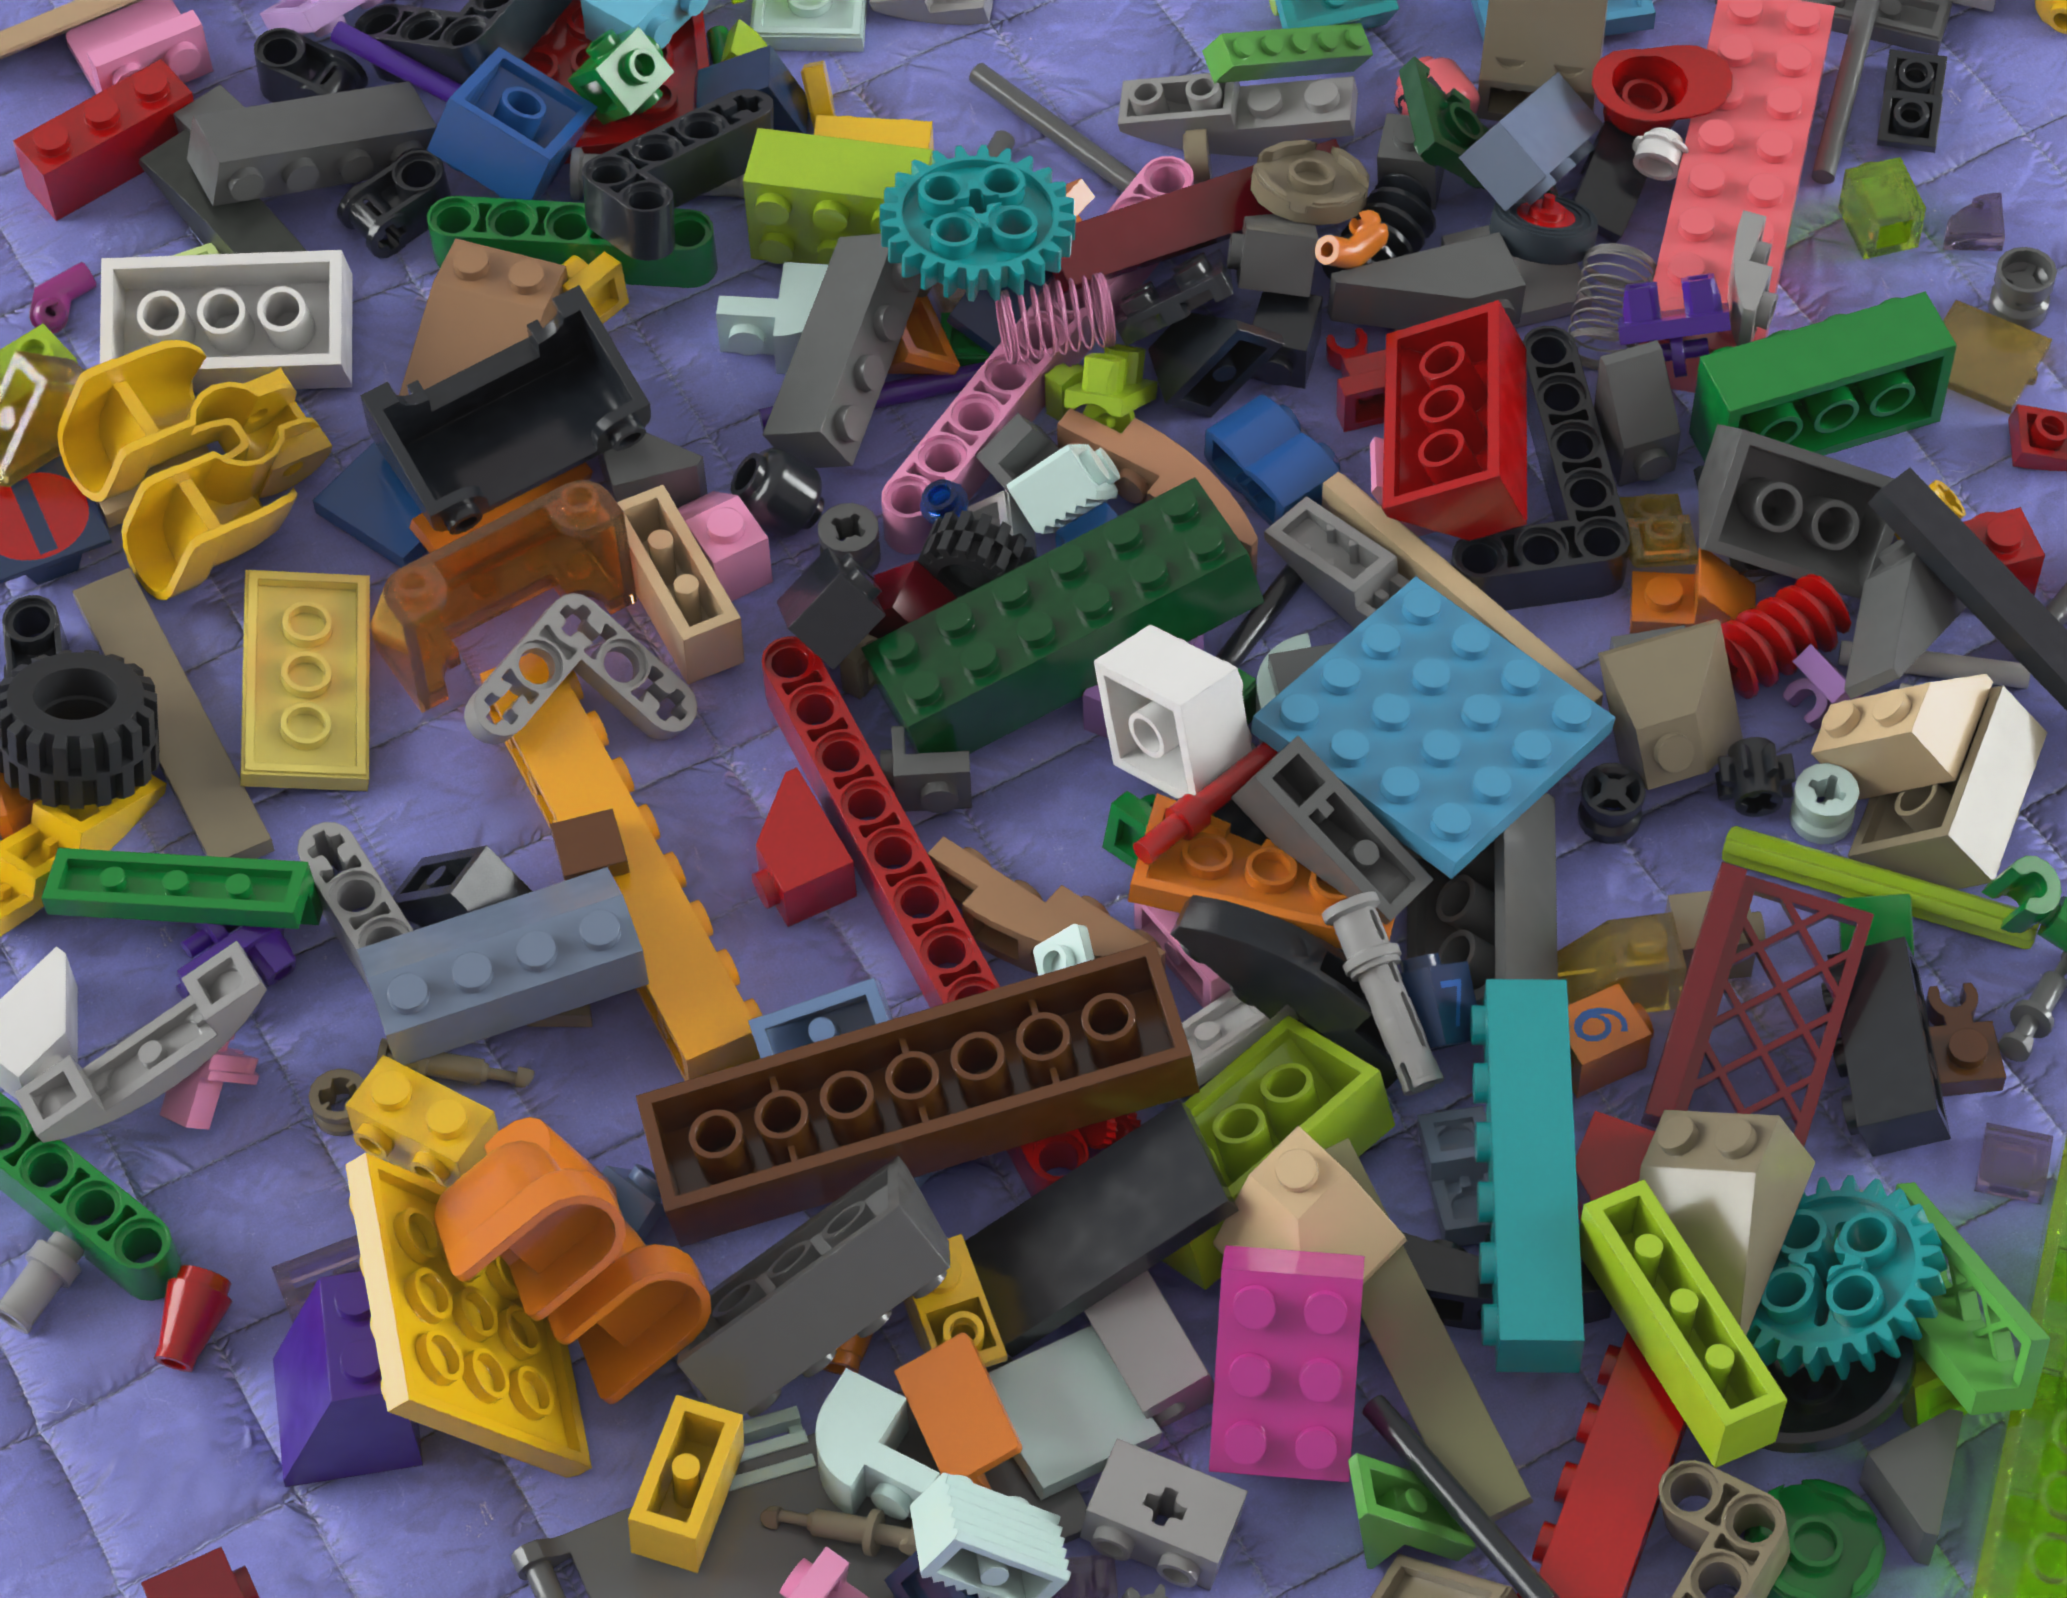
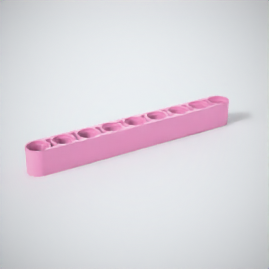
M1161 156L1151 160L1142 168L1107 213L1194 185L1192 168L1184 160L1173 156ZM1159 263L1106 280L1111 296L1114 318L1116 311L1121 309L1120 304L1122 301L1120 298L1141 286ZM1053 278L1048 284L1053 308L1055 333L1062 351L1065 352L1066 334L1058 304L1056 280ZM1090 285V286H1089V290H1090L1091 301H1092V308H1093L1094 328H1095L1096 334H1097L1098 339H1099V338H1100V333H1099V330H1098L1097 321H1096V317H1095V311H1094V305H1093V299H1092V289H1091V285ZM1081 288L1076 290L1081 330L1087 345L1091 347L1092 330L1085 306L1083 289ZM1042 291L1037 297L1042 335L1049 353L1052 354L1053 336L1047 315L1044 292ZM1069 292L1063 294L1067 312L1068 332L1077 350L1079 332ZM1031 305L1026 311L1029 337L1037 357H1039L1040 338L1033 306ZM1020 318L1016 323L1020 351L1024 359H1026V334L1022 318ZM1083 341L1078 353L1073 351L1069 343L1066 355L1061 354L1056 345L1053 358L1047 355L1043 347L1040 360L1034 357L1030 349L1027 363L1020 358L1019 363L1015 365H1010L1007 362L1002 342L998 345L885 484L882 490L884 538L892 549L906 555L921 553L935 520L938 517L943 519L945 513L952 511L957 515V511L965 507L991 474L975 456L1017 413L1031 422L1036 418L1045 406V374L1056 365L1062 363L1069 367L1077 363L1079 364L1089 351Z

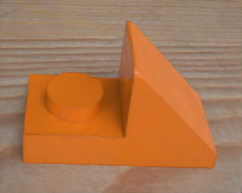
M1698 549L1695 574L1632 571L1630 584V634L1682 625L1690 627L1714 619L1719 620L1722 624L1729 620H1735L1740 612L1756 607V585L1745 576L1739 575L1738 571L1712 552L1704 549Z

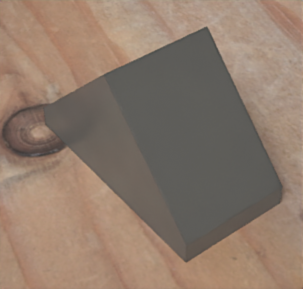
M646 433L638 443L625 450L616 451L612 448L598 455L612 504L660 485L665 486L677 508L708 494L703 456L649 433Z
M1948 1409L1867 1452L1859 1484L1916 1563L1929 1566L1939 1536L1964 1413L1962 1411Z

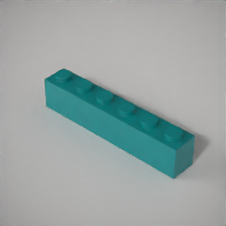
M1486 979L1483 1005H1471L1470 1015L1471 1045H1483L1484 1063H1473V1103L1485 1104L1486 1122L1475 1123V1162L1488 1163V1182L1478 1181L1477 1221L1478 1223H1490L1491 1242H1480L1479 1280L1480 1284H1492L1493 1304H1482V1346H1495L1496 1372L1579 1373L1585 1336L1567 980Z

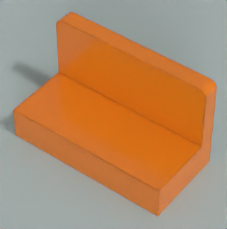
M960 1333L894 1370V1373L940 1473L963 1475L970 1478L974 1484L992 1490L984 1473L1019 1454L1022 1451V1443L973 1340L966 1333Z

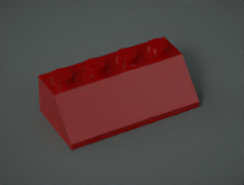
M1499 300L1386 334L1382 510L1388 518L1468 541L1527 525V349Z

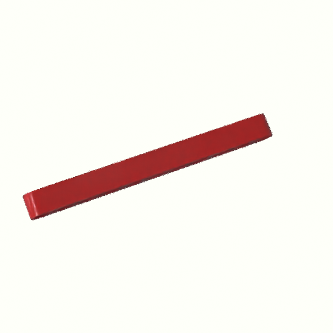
M794 636L778 638L771 642L763 651L761 659L768 706L833 828L853 859L856 871L929 1007L932 1008L999 988V983L821 658L799 638ZM817 722L822 723L818 725H812L813 723ZM842 769L849 770V771H845V772H835V771H837V770H842ZM865 817H876L872 820H860ZM891 865H902V866H903V867L897 868V869H888V868H886L887 866H891ZM921 913L930 915L921 919L912 918L913 915ZM945 963L957 964L956 967L948 969L937 967ZM1078 1129L1006 1150L1031 1197L1063 1177L1050 1175L1047 1173L1050 1169L1061 1167L1072 1171L1089 1160L1087 1145Z

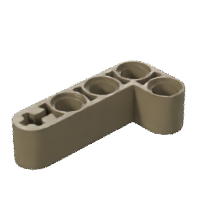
M1687 1460L1670 1466L1662 1475L1659 1484V1496L1665 1526L1671 1537L1680 1544L1698 1552L1671 1598H1707L1705 1594L1711 1588L1723 1584L1734 1586L1739 1590L1733 1598H1766L1786 1565L1790 1554L1785 1511L1780 1502L1770 1494L1704 1462ZM1689 1496H1701L1710 1501L1704 1508L1698 1511L1688 1512L1677 1507L1683 1499ZM1756 1526L1768 1528L1773 1532L1767 1539L1755 1543L1744 1541L1739 1537L1744 1530Z

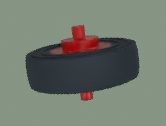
M1544 193L1531 206L1522 197L1506 212L1496 202L1491 215L1489 231L1490 234L1500 232L1510 254L1514 257L1540 264L1567 265L1583 261L1585 253L1589 248L1595 246L1598 221L1593 212L1580 203L1561 196Z

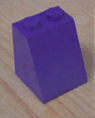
M361 1271L319 1277L273 1358L285 1487L423 1466L419 1423L387 1411V1405L381 1392L382 1376L376 1341L370 1328L371 1312L366 1283Z

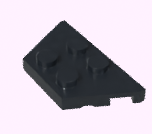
M1220 249L1208 256L1204 252L1179 264L1173 269L1175 273L1173 277L1157 287L1153 285L1152 281H1149L1120 298L1122 301L1120 304L1121 309L1116 311L1115 326L1126 346L1186 318L1191 314V310L1213 298L1217 303L1234 294L1231 269H1227V261Z

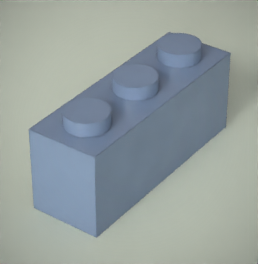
M1557 72L1458 158L1506 212L1522 197L1531 206L1593 151L1595 147L1588 139L1604 124L1561 74Z

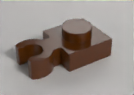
M1971 982L1963 983L1959 997L1961 1006L1958 1007L1944 1004L1940 998L1938 986H1930L1925 1004L1928 1020L1934 1025L1930 1027L1943 1096L2002 1091L2006 1074L1993 1021L1973 1022L1978 1004V993Z

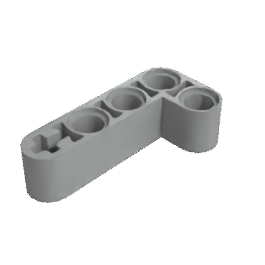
M336 822L319 823L307 829L299 839L297 848L299 859L309 863L323 908L322 915L371 992L357 949L411 932L413 929L352 832L346 826ZM333 865L337 871L342 872L335 876L331 866ZM361 907H368L365 910L359 912H352L353 910Z

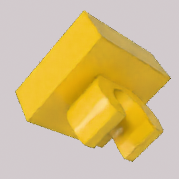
M605 251L589 264L575 255L561 264L566 266L568 281L562 285L563 293L580 285L602 324L629 303L621 262Z

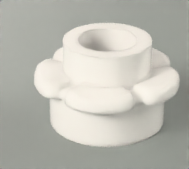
M1662 127L1653 128L1646 132L1644 136H1637L1632 144L1633 150L1636 152L1633 159L1635 168L1643 175L1661 181H1668L1677 177L1682 153L1689 152L1688 147L1683 143L1678 133Z

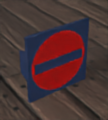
M61 456L0 478V584L26 575L37 585L78 571L83 553L113 543L95 501L83 495L73 483Z

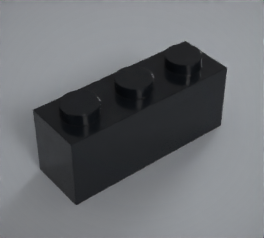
M1905 937L1864 946L1840 1026L1841 1037L1837 1038L1833 1050L1839 1076L1841 1078L1849 1076L1852 1094L1841 1097L1848 1131L1851 1136L1856 1134L1862 1135L1872 1157L1949 1140L1951 1136L1918 965ZM1843 952L1827 955V958L1829 960ZM1844 963L1830 969L1837 985ZM1823 982L1821 983L1822 995L1826 1011L1829 1013L1833 998Z

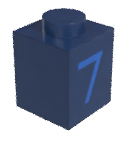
M1439 953L1401 960L1402 973L1400 974L1416 1010L1431 1051L1470 1043L1471 1005H1477L1468 961L1441 964Z

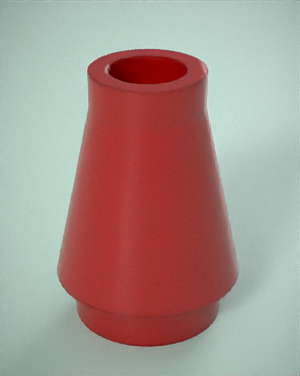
M182 1265L178 1270L176 1278L168 1279L159 1345L154 1356L158 1363L183 1372L193 1371L197 1358L232 1304L231 1298L228 1297L232 1284L227 1278L201 1267Z

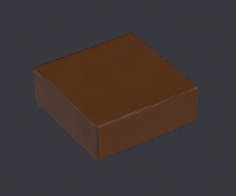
M613 808L550 824L564 881L606 867L609 868L613 877L630 873Z

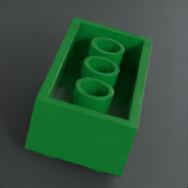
M1925 291L1904 298H1890L1877 306L1849 314H1835L1824 321L1794 330H1780L1766 338L1739 346L1719 348L1711 354L1700 357L1689 434L1705 462L1717 424L1743 429L1825 456L1940 422L1957 344Z

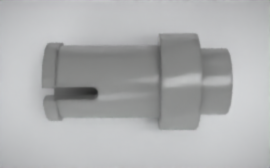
M55 1231L47 1242L37 1240L25 1256L28 1262L27 1266L0 1300V1319L19 1332L28 1334L32 1329L31 1326L61 1287L69 1288L80 1274L81 1269L77 1262L85 1253L84 1250L71 1238L58 1231Z

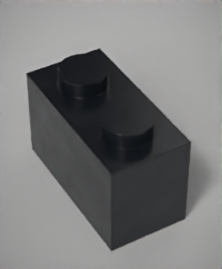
M828 547L776 601L787 628L833 670L886 616L877 599L882 590L873 581L875 579L874 575L849 552L840 559Z

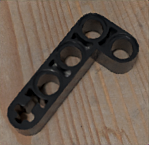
M741 89L730 92L586 162L582 168L586 225L634 259L651 261L671 254L676 246L674 208L745 174L757 129L774 130L773 99L767 93L754 89Z

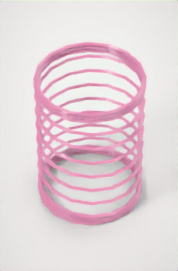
M1096 272V274H1092L1091 278L1095 317L1103 345L1100 343L1094 328L1093 308L1086 277L1082 276L1084 301L1092 330L1091 347L1087 345L1081 330L1076 288L1073 279L1069 278L1071 302L1079 332L1077 350L1068 332L1067 312L1061 283L1058 280L1056 281L1058 304L1066 334L1065 352L1062 351L1056 337L1048 285L1046 283L1043 285L1045 305L1053 336L1052 354L1049 353L1043 339L1036 291L1033 285L1030 286L1033 312L1040 338L1039 357H1037L1029 337L1023 295H1018V302L1027 341L1026 359H1024L1019 348L1009 292L1006 289L1001 291L1000 300L995 301L999 333L1007 362L1010 365H1015L1019 363L1021 358L1022 361L1027 363L1030 349L1034 357L1040 360L1043 347L1047 355L1053 358L1056 345L1060 353L1066 355L1069 343L1073 351L1078 353L1081 349L1082 341L1085 347L1091 351L1094 346V339L1102 348L1114 346L1116 343L1115 318L1109 288L1104 275L1101 272Z

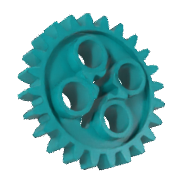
M959 145L955 148V158L947 159L937 150L932 151V165L929 166L915 159L911 163V175L902 172L895 174V187L885 188L884 204H880L881 246L888 247V261L890 263L902 262V276L904 278L913 277L921 273V289L923 290L932 287L936 283L943 284V296L949 298L957 288L966 290L968 301L974 302L979 290H987L993 300L997 301L1000 300L1001 288L1007 286L1019 296L1023 295L1024 280L1027 279L1034 284L1042 286L1045 284V270L1055 273L1061 271V257H1070L1072 240H1075L1076 215H1074V199L1066 197V183L1064 181L1052 182V169L1050 167L1033 172V157L1030 155L1017 163L1011 161V149L1009 148L1004 149L998 157L989 156L987 146L981 145L976 156H968L965 149Z
M1847 1175L1840 1190L1832 1191L1827 1179L1820 1177L1817 1183L1816 1194L1807 1196L1803 1192L1746 1335L1765 1366L1778 1360L1785 1376L1791 1377L1804 1363L1811 1380L1818 1381L1826 1365H1834L1840 1379L1845 1380L1849 1374L1850 1362L1860 1360L1869 1372L1875 1371L1876 1364L1874 1353L1883 1350L1889 1356L1897 1359L1901 1356L1896 1339L1901 1335L1914 1340H1920L1923 1337L1915 1318L1937 1317L1938 1312L1931 1297L1946 1294V1287L1940 1273L1947 1270L1948 1265L1940 1248L1943 1245L1933 1223H1929L1920 1203L1910 1206L1904 1190L1900 1188L1887 1196L1879 1179H1874L1863 1192H1860L1853 1175Z

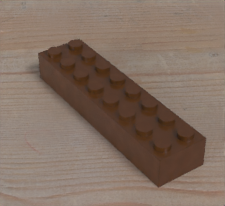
M1154 941L636 1095V1100L664 1211L679 1246L684 1247L834 1202L897 1156L906 1164L911 1175L915 1178L1199 1093L1200 1090L1192 1053L1156 942Z

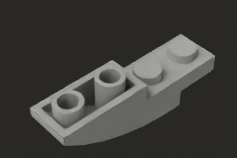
M1210 73L1123 81L1118 127L1122 133L1177 149H1183V134H1185L1186 130L1206 128L1210 154L1258 157L1265 148L1283 141L1354 136L1358 89L1354 76L1240 86L1239 81L1214 83Z

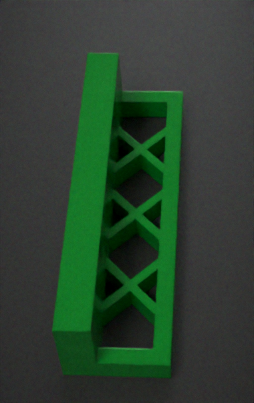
M58 848L41 898L47 915L299 929L300 924L319 925L323 913L308 862Z

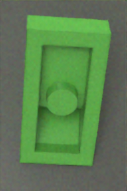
M1359 1453L1348 1459L1367 1569H1374L1404 1544L1454 1561H1460L1476 1548L1472 1539L1412 1471Z

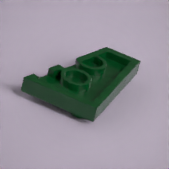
M1414 56L1399 70V75L1414 133V147L1418 155L1427 164L1433 167L1440 166L1461 177L1471 187L1486 190L1458 157L1490 129L1480 122L1470 109V100L1453 88L1445 95L1427 79L1430 75V68ZM1556 184L1546 193L1559 196Z

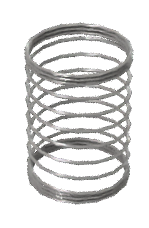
M1616 243L1599 244L1589 248L1583 259L1584 268L1581 270V280L1578 282L1579 290L1575 293L1574 313L1570 316L1571 324L1568 326V333L1572 335L1576 343L1585 348L1600 352L1614 353L1624 350L1598 349L1585 345L1575 339V337L1586 335L1598 340L1620 342L1619 333L1612 331L1618 330V328L1605 327L1589 321L1607 323L1618 327V324L1601 319H1584L1577 312L1587 310L1601 317L1619 319V316L1623 317V314L1600 307H1585L1580 301L1589 299L1604 306L1623 308V302L1604 296H1588L1582 290L1592 288L1597 292L1610 296L1624 297V294L1609 293L1595 287L1610 288L1624 293L1625 290L1620 288H1625V285L1653 282L1657 265L1649 255L1637 248ZM1596 254L1625 256L1647 268L1651 276L1645 278L1634 269L1611 262H1596L1589 265L1587 259ZM1630 255L1639 257L1640 259H1642L1643 261H1645L1646 263H1648L1649 266L1652 268L1653 273H1652V271L1650 270V268H1649L1647 265H1645V264H1644L1643 262H1641L1639 259L1634 258V257H1632V256H1630ZM1612 265L1622 267L1636 273L1643 280L1631 281L1617 275L1600 274L1591 266ZM1585 270L1588 272V276H1584L1583 272ZM1593 277L1607 285H1590L1585 279ZM1582 281L1586 283V287L1581 288ZM1581 292L1585 297L1579 299L1578 294ZM1594 299H1606L1622 305L1607 304ZM1579 303L1583 309L1576 310V305ZM1592 310H1602L1619 316L1604 315ZM1576 314L1580 320L1573 322V316ZM1584 321L1595 327L1579 329L1575 324ZM1574 326L1577 330L1571 332V327ZM1639 343L1627 344L1626 346L1631 348L1638 346ZM1579 354L1582 366L1599 370L1600 360H1594Z

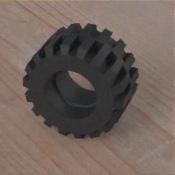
M65 650L57 651L58 654L53 656L41 655L32 658L31 664H20L11 671L10 678H3L0 683V772L4 773V781L10 788H19L21 796L28 800L41 799L42 805L55 808L59 805H69L70 809H84V805L92 804L100 807L111 804V800L114 798L125 799L135 794V787H143L152 779L151 772L156 771L158 768L160 753L157 693H155V684L151 677L144 676V670L135 663L124 664V658L114 654L104 656L95 650H85L84 652Z

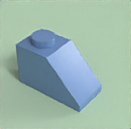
M871 978L751 1019L748 1022L760 1058H764L892 1020L893 1017L881 982Z

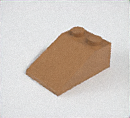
M455 239L433 281L399 395H409L407 385L416 380L419 381L425 390L528 338L527 324L537 319L542 328H544L557 314L552 298L563 293L562 285L568 281L566 266Z

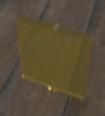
M1955 300L1943 320L1957 344L1948 389L2011 414L2026 387L2036 384L2038 377L2037 369L2050 349L2052 339Z

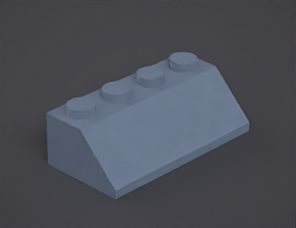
M608 867L357 949L393 1059L402 1065H407L649 984L643 949L623 894Z

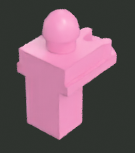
M229 1040L195 1072L166 1092L159 1115L185 1128L209 1130L223 1082L257 1085L259 1075L255 1072L258 1058L243 1055L244 1051L228 1048Z

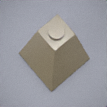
M1710 620L1598 653L1609 712L1615 716L1613 732L1619 762L1635 770L1644 781L1647 790L1708 773L1718 764L1717 758L1719 756H1727L1730 746L1743 739L1721 622L1719 620Z

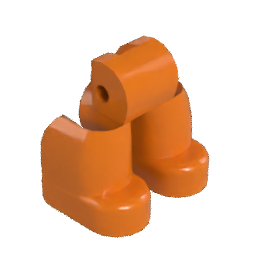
M532 1117L513 1121L499 1130L484 1145L487 1155L445 1190L436 1204L434 1219L451 1272L460 1281H468L500 1255L510 1267L525 1313L535 1321H540L547 1317L554 1337L563 1345L571 1344L578 1339L599 1397L607 1404H615L693 1342L702 1332L712 1311L710 1293L700 1269L689 1254L674 1246L658 1244L646 1246L638 1233L624 1220L617 1202L616 1187L544 1121Z

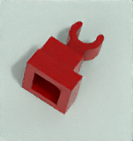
M1361 328L1355 329V346L1352 348L1338 346L1334 336L1331 334L1327 335V362L1335 369L1341 370L1342 378L1337 379L1336 415L1343 432L1384 423L1386 349L1368 353L1367 334Z

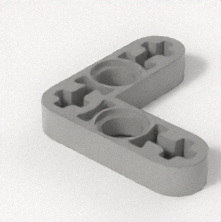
M572 593L563 595L547 608L470 697L465 706L464 719L471 734L483 743L493 745L505 743L526 725L572 669L643 733L653 739H672L690 726L697 715V701L694 693L685 682L600 606L585 595ZM574 614L581 620V623L578 625V631L569 636L561 628L565 625V619ZM599 635L606 640L592 652L591 656L584 652ZM618 652L630 660L633 667L631 681L625 683L618 682L608 675L604 666V658L607 653ZM523 654H536L547 663L549 678L546 683H531L521 674L519 661ZM647 678L650 679L653 684L644 690L645 693L638 699L634 697L632 692L642 685ZM510 689L518 698L503 713V719L494 725L486 718L490 711L489 706L495 704ZM668 698L675 706L671 711L672 716L664 721L656 712L660 708L659 702Z

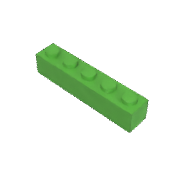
M1362 23L1222 33L1202 50L1214 83L1354 72L1373 56Z

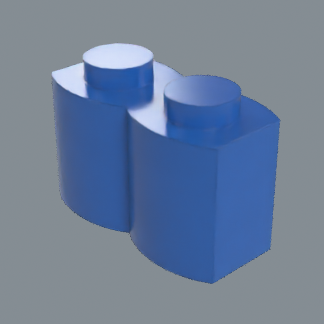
M1263 394L1205 430L1204 456L1208 463L1225 483L1235 491L1243 494L1253 510L1270 526L1306 496L1322 506L1323 483L1337 472H1340V463L1332 449L1325 443H1317L1306 434L1301 433V426L1294 412L1284 404L1278 405Z

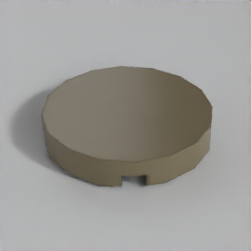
M1310 140L1283 141L1265 148L1258 155L1257 163L1254 164L1252 171L1251 191L1258 203L1270 212L1293 222L1312 225L1337 224L1356 217L1366 206L1370 175L1358 159L1338 147L1332 146L1330 154L1325 151L1316 150L1317 142Z

